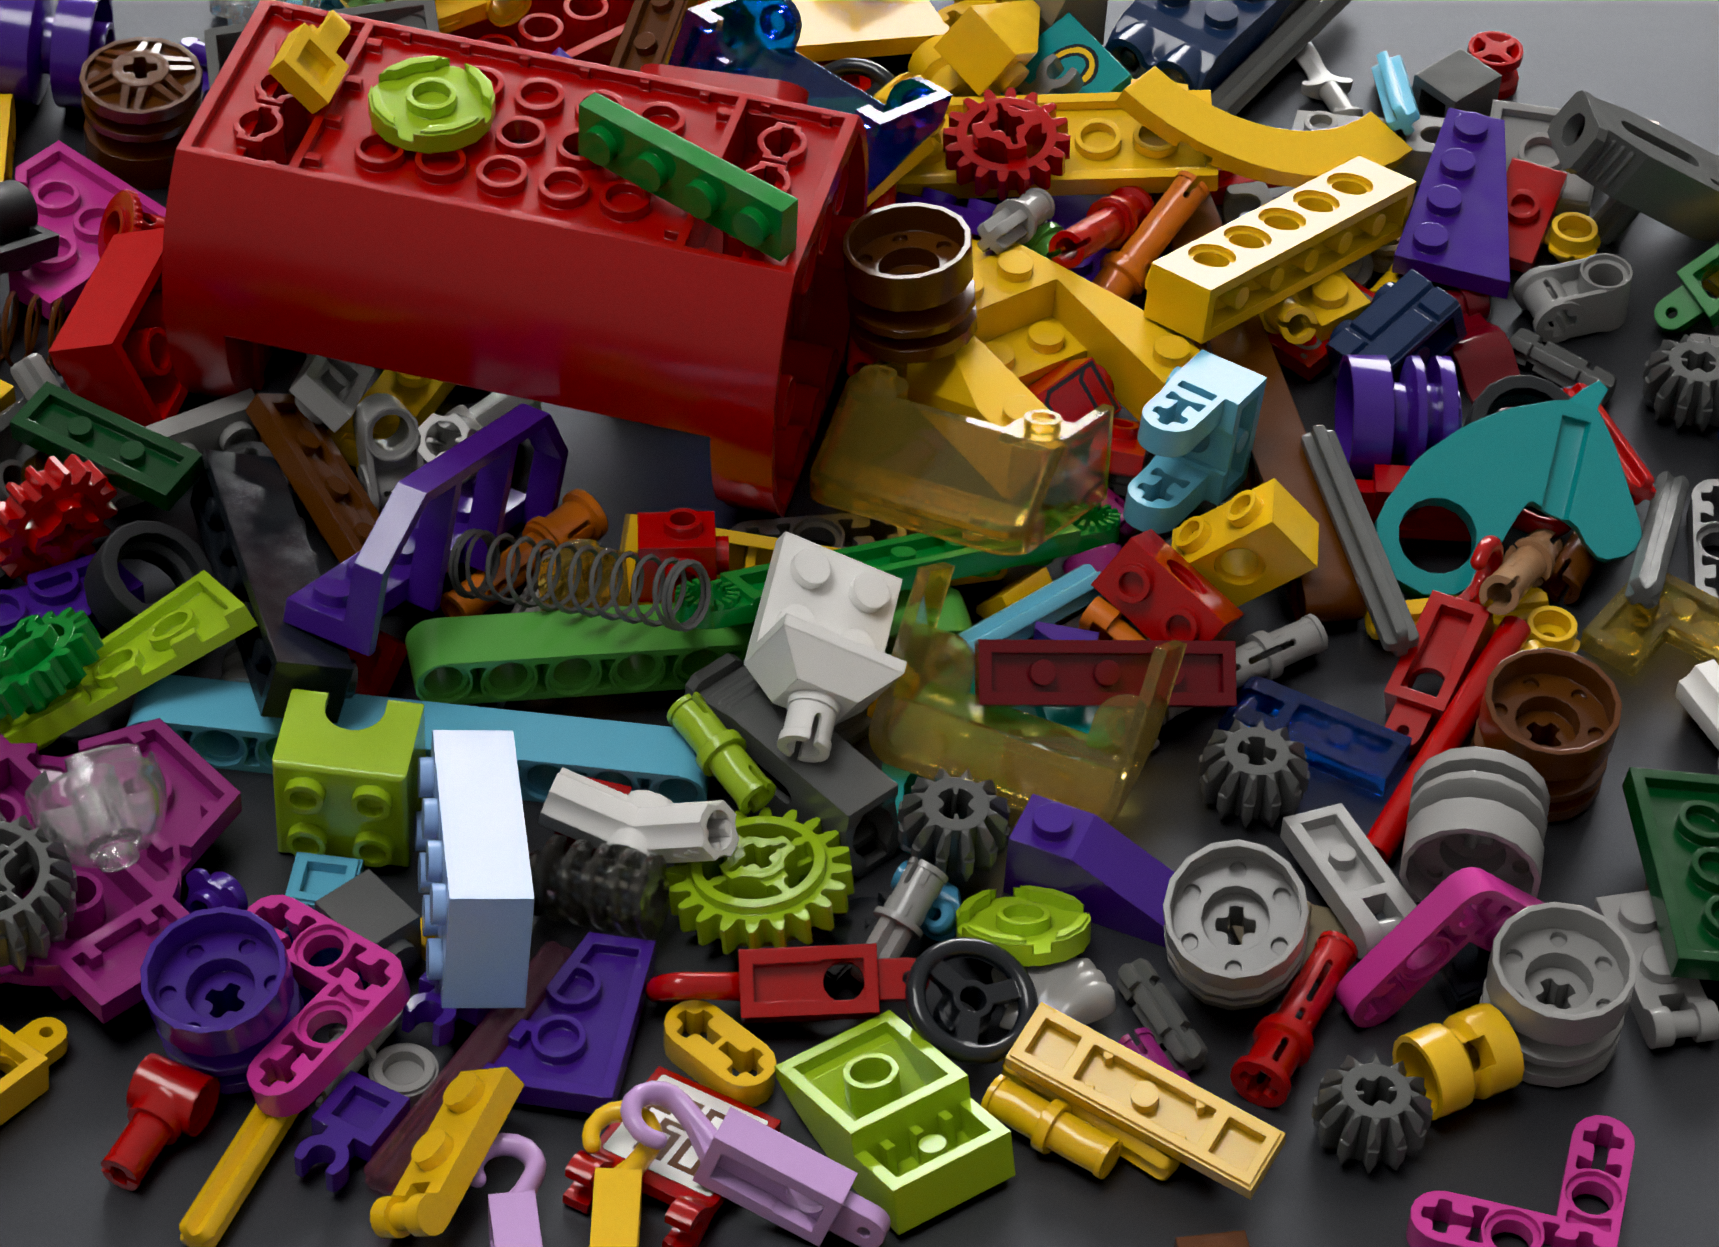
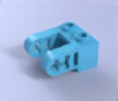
M1203 349L1183 367L1177 366L1173 369L1162 390L1142 410L1137 436L1138 442L1145 450L1155 454V457L1128 485L1123 517L1130 526L1143 532L1152 529L1157 534L1169 532L1179 525L1201 502L1206 500L1218 506L1246 479L1267 377Z

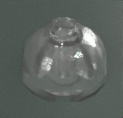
M128 743L106 745L83 751L64 759L68 772L56 777L51 782H49L46 770L33 780L25 791L26 806L35 829L43 827V832L48 842L64 843L66 854L70 856V862L73 865L87 868L100 867V870L103 872H116L126 869L139 860V853L150 846L165 824L168 797L156 754L151 750L147 758L142 757L138 745Z

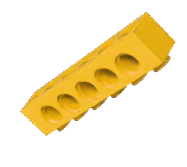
M1358 156L1152 262L1145 279L1147 295L1143 316L1203 344L1401 237L1412 208L1417 181Z

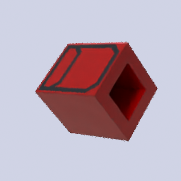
M1093 357L1066 361L1027 387L1064 424L1061 448H1067L1086 435L1089 430H1093L1102 424L1104 419L1110 418L1122 410L1113 394L1115 388L1110 375L1102 366L1096 364Z

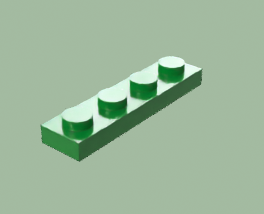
M596 92L579 103L578 154L779 262L796 249L797 198Z

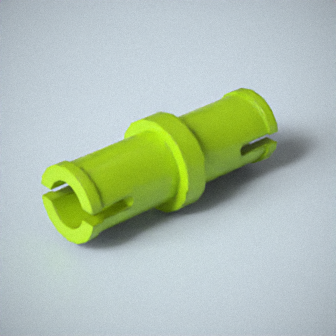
M694 692L692 696L688 693L679 698L668 710L667 721L677 729L697 754L695 761L700 770L708 777L715 776L743 814H749L750 810L755 813L765 807L774 797L776 785L765 776L745 751L747 747L745 739L738 731L725 727L700 693Z

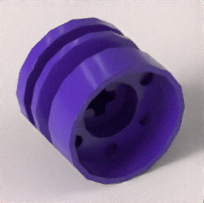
M1343 355L1336 383L1334 431L1355 479L1372 480L1374 464L1391 465L1393 455H1398L1399 465L1412 466L1414 461L1427 450L1462 428L1461 397L1458 391L1455 365L1451 356H1432L1427 365L1426 373L1420 356H1407L1402 367L1399 383H1394L1392 368L1387 355Z
M222 906L197 910L174 921L150 944L140 968L141 993L150 1016L157 1026V1033L163 1043L167 1057L218 1078L220 1094L224 1095L251 1091L246 1077L248 1066L255 1056L306 1006L300 994L299 985L293 976V968L285 946L274 927L253 912Z

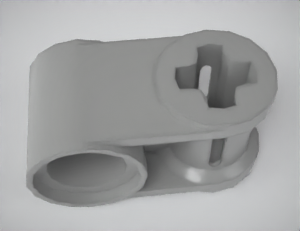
M1598 253L1587 258L1551 266H1538L1530 269L1517 280L1513 289V297L1521 309L1527 310L1534 319L1532 322L1533 331L1543 337L1542 342L1547 343V341L1559 343L1568 338L1595 332H1607L1619 328L1625 322L1633 270L1625 259L1609 253ZM1544 282H1547L1550 287H1546ZM1551 321L1554 326L1551 327L1548 322Z
M375 393L365 397L357 405L353 414V428L359 462L358 481L379 514L387 503L397 482L425 465L424 458L417 451L421 443V437L416 418L396 397L387 393ZM387 415L399 416V426L391 437L386 439L373 438V428L379 419Z

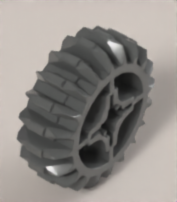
M0 812V967L11 965L23 973L27 956L47 959L48 951L51 947L50 942L65 941V932L68 929L67 923L74 921V913L77 910L75 893L78 891L76 871L72 870L70 856L65 850L64 843L54 841L48 826L33 829L26 815L9 823L6 822V819ZM33 887L31 892L23 899L22 893Z

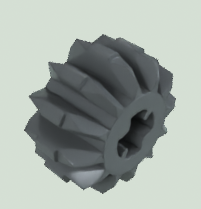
M1684 334L1679 343L1664 339L1660 348L1655 352H1651L1649 360L1645 363L1642 376L1644 379L1642 389L1644 395L1643 404L1655 409V420L1671 419L1675 422L1677 430L1684 425H1688L1703 433L1708 424L1719 427V347L1711 344L1710 337L1703 342L1694 341L1687 334Z
M1235 719L1228 731L1214 730L1212 738L1208 741L1207 747H1204V752L1199 757L1197 774L1200 776L1199 783L1201 784L1200 790L1203 794V803L1216 805L1219 819H1225L1234 815L1240 817L1244 828L1253 819H1260L1272 828L1279 815L1285 817L1294 815L1296 808L1299 807L1300 800L1303 799L1304 792L1308 790L1310 772L1307 771L1309 763L1306 762L1307 756L1304 750V743L1290 741L1287 727L1275 731L1266 729L1263 719L1255 727H1247Z
M940 767L935 775L934 781L917 777L915 784L911 787V794L903 795V801L900 802L897 820L900 824L897 838L900 843V850L911 852V857H916L919 861L920 859L925 860L945 874L947 871H956L966 882L971 874H973L974 867L991 872L993 864L997 861V854L1004 853L1010 837V827H1008L1010 809L1007 805V798L996 796L997 790L994 787L993 779L979 783L973 782L969 768L960 777H951L942 767Z
M1376 1052L1368 1060L1367 1064H1362L1355 1058L1347 1055L1339 1070L1327 1069L1325 1076L1320 1081L1318 1096L1314 1097L1311 1116L1314 1118L1313 1125L1319 1128L1317 1135L1320 1139V1148L1337 1149L1340 1166L1353 1159L1363 1161L1369 1174L1377 1162L1381 1161L1397 1171L1405 1156L1417 1157L1419 1150L1424 1146L1426 1129H1429L1433 1115L1432 1100L1425 1097L1424 1078L1406 1077L1407 1071L1405 1070L1404 1060L1389 1067L1381 1064Z

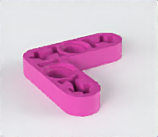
M1468 867L1452 873L1344 976L1335 991L1336 999L1357 1027L1368 1028L1376 1026L1395 1014L1469 942L1491 952L1494 938L1508 918L1528 906L1544 904V902L1481 868Z
M282 894L261 898L250 905L247 911L253 912L274 927L285 946L296 982L317 993V995L255 1056L248 1066L246 1077L256 1104L265 1114L273 1117H288L308 1107L403 1010L409 1001L411 992L401 961L393 953L302 902ZM287 925L291 933V936L294 939L293 943L291 942L289 935L281 931ZM326 948L343 950L339 959L324 967L309 965L312 956L320 950ZM359 970H360L362 979L365 980L366 982L372 984V985H370L369 987H367L365 990H364L362 981H361L359 975L357 974V973L359 972ZM330 1023H341L347 1026L343 1035L335 1041L329 1043L312 1041L313 1035L322 1026ZM292 1077H294V1079L291 1080L289 1083H285L289 1081Z
M1594 1115L1586 1117L1576 1124L1566 1157L1555 1216L1449 1191L1434 1190L1423 1193L1415 1199L1410 1210L1406 1229L1407 1242L1410 1247H1497L1491 1238L1496 1234L1507 1232L1522 1237L1529 1247H1543V1244L1552 1245V1247H1617L1635 1150L1634 1136L1625 1124L1610 1116ZM1594 1145L1608 1148V1157L1604 1171L1591 1169L1595 1150ZM1582 1194L1595 1195L1604 1200L1610 1210L1599 1215L1588 1214L1576 1207L1572 1199ZM1434 1221L1447 1223L1446 1233L1432 1230ZM1472 1227L1480 1229L1477 1242L1469 1240Z

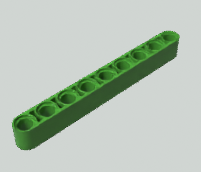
M949 586L934 589L916 587L900 591L885 653L906 661V670L909 674L943 672L955 665L949 657L951 652L949 641L954 636L973 626L960 592ZM653 604L638 606L640 611L645 614ZM659 604L660 611L664 616L661 604ZM619 606V608H620L622 611H624L627 607H629V606ZM610 607L606 611L610 614H617L614 607ZM585 608L590 611H595V608ZM634 608L627 614V616L633 618L638 617ZM560 610L443 617L424 620L416 624L407 633L405 645L416 695L421 701L463 705L685 689V684L692 674L726 653L736 655L743 661L744 665L754 622L720 629L694 628L693 630L683 632L666 628L664 625L651 627L643 622L631 624L622 619L611 621L602 618V616L590 618L582 615L580 612L567 614ZM656 611L648 619L659 620Z

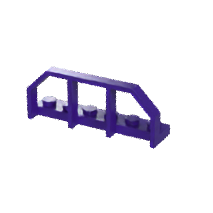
M522 403L398 481L362 549L289 596L286 600L283 622L369 657L376 650L381 617L404 601L432 612L440 608L445 575L448 572L450 552L457 538L462 533L475 528L490 531L497 538L498 535L504 534L520 522L526 524L534 517H546L558 508L569 451L551 414ZM529 438L534 448V455L527 491L524 494L510 488L518 444ZM478 471L476 476L462 484L464 479ZM471 537L465 543L458 564H465L466 551L474 537ZM479 538L473 547L470 566L485 572L488 550L482 538Z

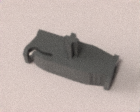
M1585 90L1575 92L1551 120L1547 133L1562 169L1570 174L1577 175L1609 196V199L1592 217L1598 226L1597 234L1601 242L1609 245L1611 242L1614 243L1641 212L1693 239L1709 242L1716 241L1719 243V156L1626 108L1595 98Z
M726 653L692 674L685 684V695L689 693L692 696L694 692L700 693L727 729H734L741 734L747 744L745 750L765 776L776 785L774 797L765 806L770 808L772 816L783 817L788 811L794 809L797 810L798 822L801 824L818 817L821 819L822 833L837 830L840 836V845L850 849L853 875L859 879L895 855L900 846L897 838L899 823L895 804L898 784L851 746L875 731V721L867 716L868 707L861 713L834 726L831 738L832 747L828 759L817 763L803 762L797 760L802 741H796L794 753L790 757L782 753L777 747L779 733L783 729L787 709L770 701L757 681L743 665V661L736 655ZM877 838L879 842L878 848L864 857L857 852L858 849Z

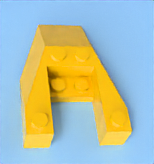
M971 235L973 252L972 279L975 282V301L977 307L976 332L967 345L950 356L927 363L894 364L899 374V387L902 394L989 484L1008 501L1056 481L1058 476L1064 424L1027 388L1029 385L1066 361L1093 357L1096 364L1102 366L1110 375L1115 388L1113 393L1115 398L1140 422L1143 407L1162 390L1173 369L1177 366L1183 367L1200 350L1186 336L1144 317V310L1024 245L1015 243L999 255L992 249L984 253L977 245L982 238Z

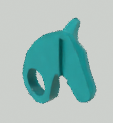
M1600 380L1583 388L1569 400H1552L1511 407L1474 421L1458 429L1414 461L1386 500L1374 523L1402 593L1413 599L1429 598L1432 590L1451 596L1460 595L1469 586L1475 575L1476 570L1471 567L1470 560L1481 539L1488 535H1495L1502 543L1515 519L1528 506L1571 527L1576 531L1583 547L1597 561L1606 563L1625 559L1635 551L1642 537L1640 521L1616 446L1598 411L1602 399L1609 390ZM1424 506L1443 507L1456 513L1466 524L1471 536V554L1468 561L1459 569L1444 574L1429 573L1414 566L1404 555L1399 542V525L1402 519L1412 510Z

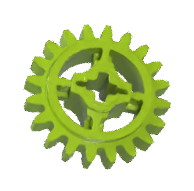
M763 807L759 816L747 817L746 814L737 810L735 811V825L739 840L731 857H721L716 861L674 863L673 867L666 869L671 914L679 915L682 932H690L697 929L698 943L702 946L713 942L717 938L721 939L724 954L731 953L738 945L746 946L748 949H759L765 946H774V948L787 947V942L796 938L809 945L813 943L811 928L815 926L829 931L834 929L833 913H847L849 910L847 895L854 894L850 849L840 845L839 832L832 830L822 833L821 819L818 817L812 818L804 824L799 823L797 810L794 809L788 811L783 817L772 816L769 807Z

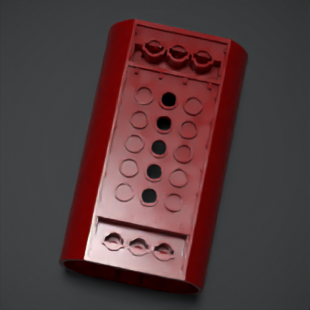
M276 0L259 1L175 151L171 172L162 252L163 311L170 360L180 384L187 391L196 395L222 399L249 388L253 392L255 389L261 390L265 383L264 371L275 350L281 351L284 348L710 437L712 483L718 500L724 501L730 507L784 518L844 363L850 337L848 286L845 282L843 261V235L853 221L867 212L869 174L866 128L859 115L342 13L338 14L351 26V30L336 53L349 67L329 104L312 114L283 88L268 72V69L290 32L304 22L308 26L313 24L318 28L330 11ZM441 56L450 58V66H456L465 70V63L478 68L491 81L495 94V117L491 128L477 142L456 151L432 154L407 151L386 142L372 128L368 113V93L371 85L373 88L379 83V74L393 64L414 57ZM596 92L797 198L796 249L779 262L578 154L579 103Z

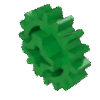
M68 607L58 616L55 615L53 610L48 611L42 618L39 614L31 615L21 619L15 628L0 637V720L8 713L14 720L19 718L24 711L29 715L47 709L51 701L58 696L64 695L67 690L76 688L87 675L83 667L98 661L100 657L96 651L103 647L104 643L83 610L75 613L72 607Z

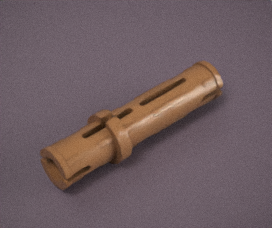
M1545 528L1536 529L1525 538H1521L1514 543L1518 547L1517 549L1513 544L1505 553L1503 564L1491 576L1487 577L1480 586V602L1483 604L1489 598L1493 600V603L1486 610L1496 615H1506L1512 612L1531 588L1542 585L1544 581L1541 577L1546 581L1552 575L1555 561L1563 549L1561 538L1553 544L1550 542V539L1556 532Z

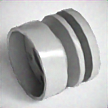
M1479 746L1449 749L1427 759L1414 774L1399 871L1404 889L1411 899L1415 902H1422L1452 873L1468 867L1481 868L1537 898L1542 875L1545 849L1543 843L1547 830V816L1550 805V795L1544 778L1528 762L1506 751Z
M1240 839L1211 843L1186 857L1170 878L1163 903L1164 940L1168 965L1182 988L1204 1004L1232 1011L1261 1007L1283 994L1301 971L1307 947L1309 919L1305 886L1290 862L1265 845ZM1237 925L1243 927L1242 944H1228L1230 926Z
M1549 902L1528 906L1508 918L1493 941L1487 977L1483 983L1479 1003H1490L1499 1009L1510 1022L1523 1053L1524 1074L1522 1081L1529 1084L1559 1088L1584 1083L1607 1067L1618 1047L1620 1033L1624 1025V1014L1629 1007L1636 982L1637 958L1627 936L1609 918L1582 905Z

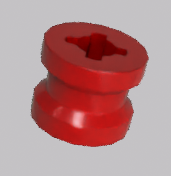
M1485 31L1473 36L1468 43L1467 52L1502 75L1497 100L1510 97L1515 93L1518 86L1519 76L1516 69L1522 63L1523 45L1515 37L1500 31Z

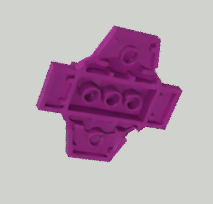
M160 718L79 740V752L64 757L39 755L37 743L11 744L0 734V812L6 819V822L9 823L26 815L33 829L48 826L54 841L64 843L65 850L70 856L72 870L76 871L78 891L75 892L77 910L74 913V921L67 923L68 929L65 932V941L50 942L51 947L49 948L47 959L27 956L23 973L11 965L0 967V984L8 982L29 986H49L63 1001L74 995L103 1024L144 1000L141 993L140 968L150 944L169 924L190 914L180 904L182 877L242 811L241 792ZM33 887L22 893L23 899L31 892Z

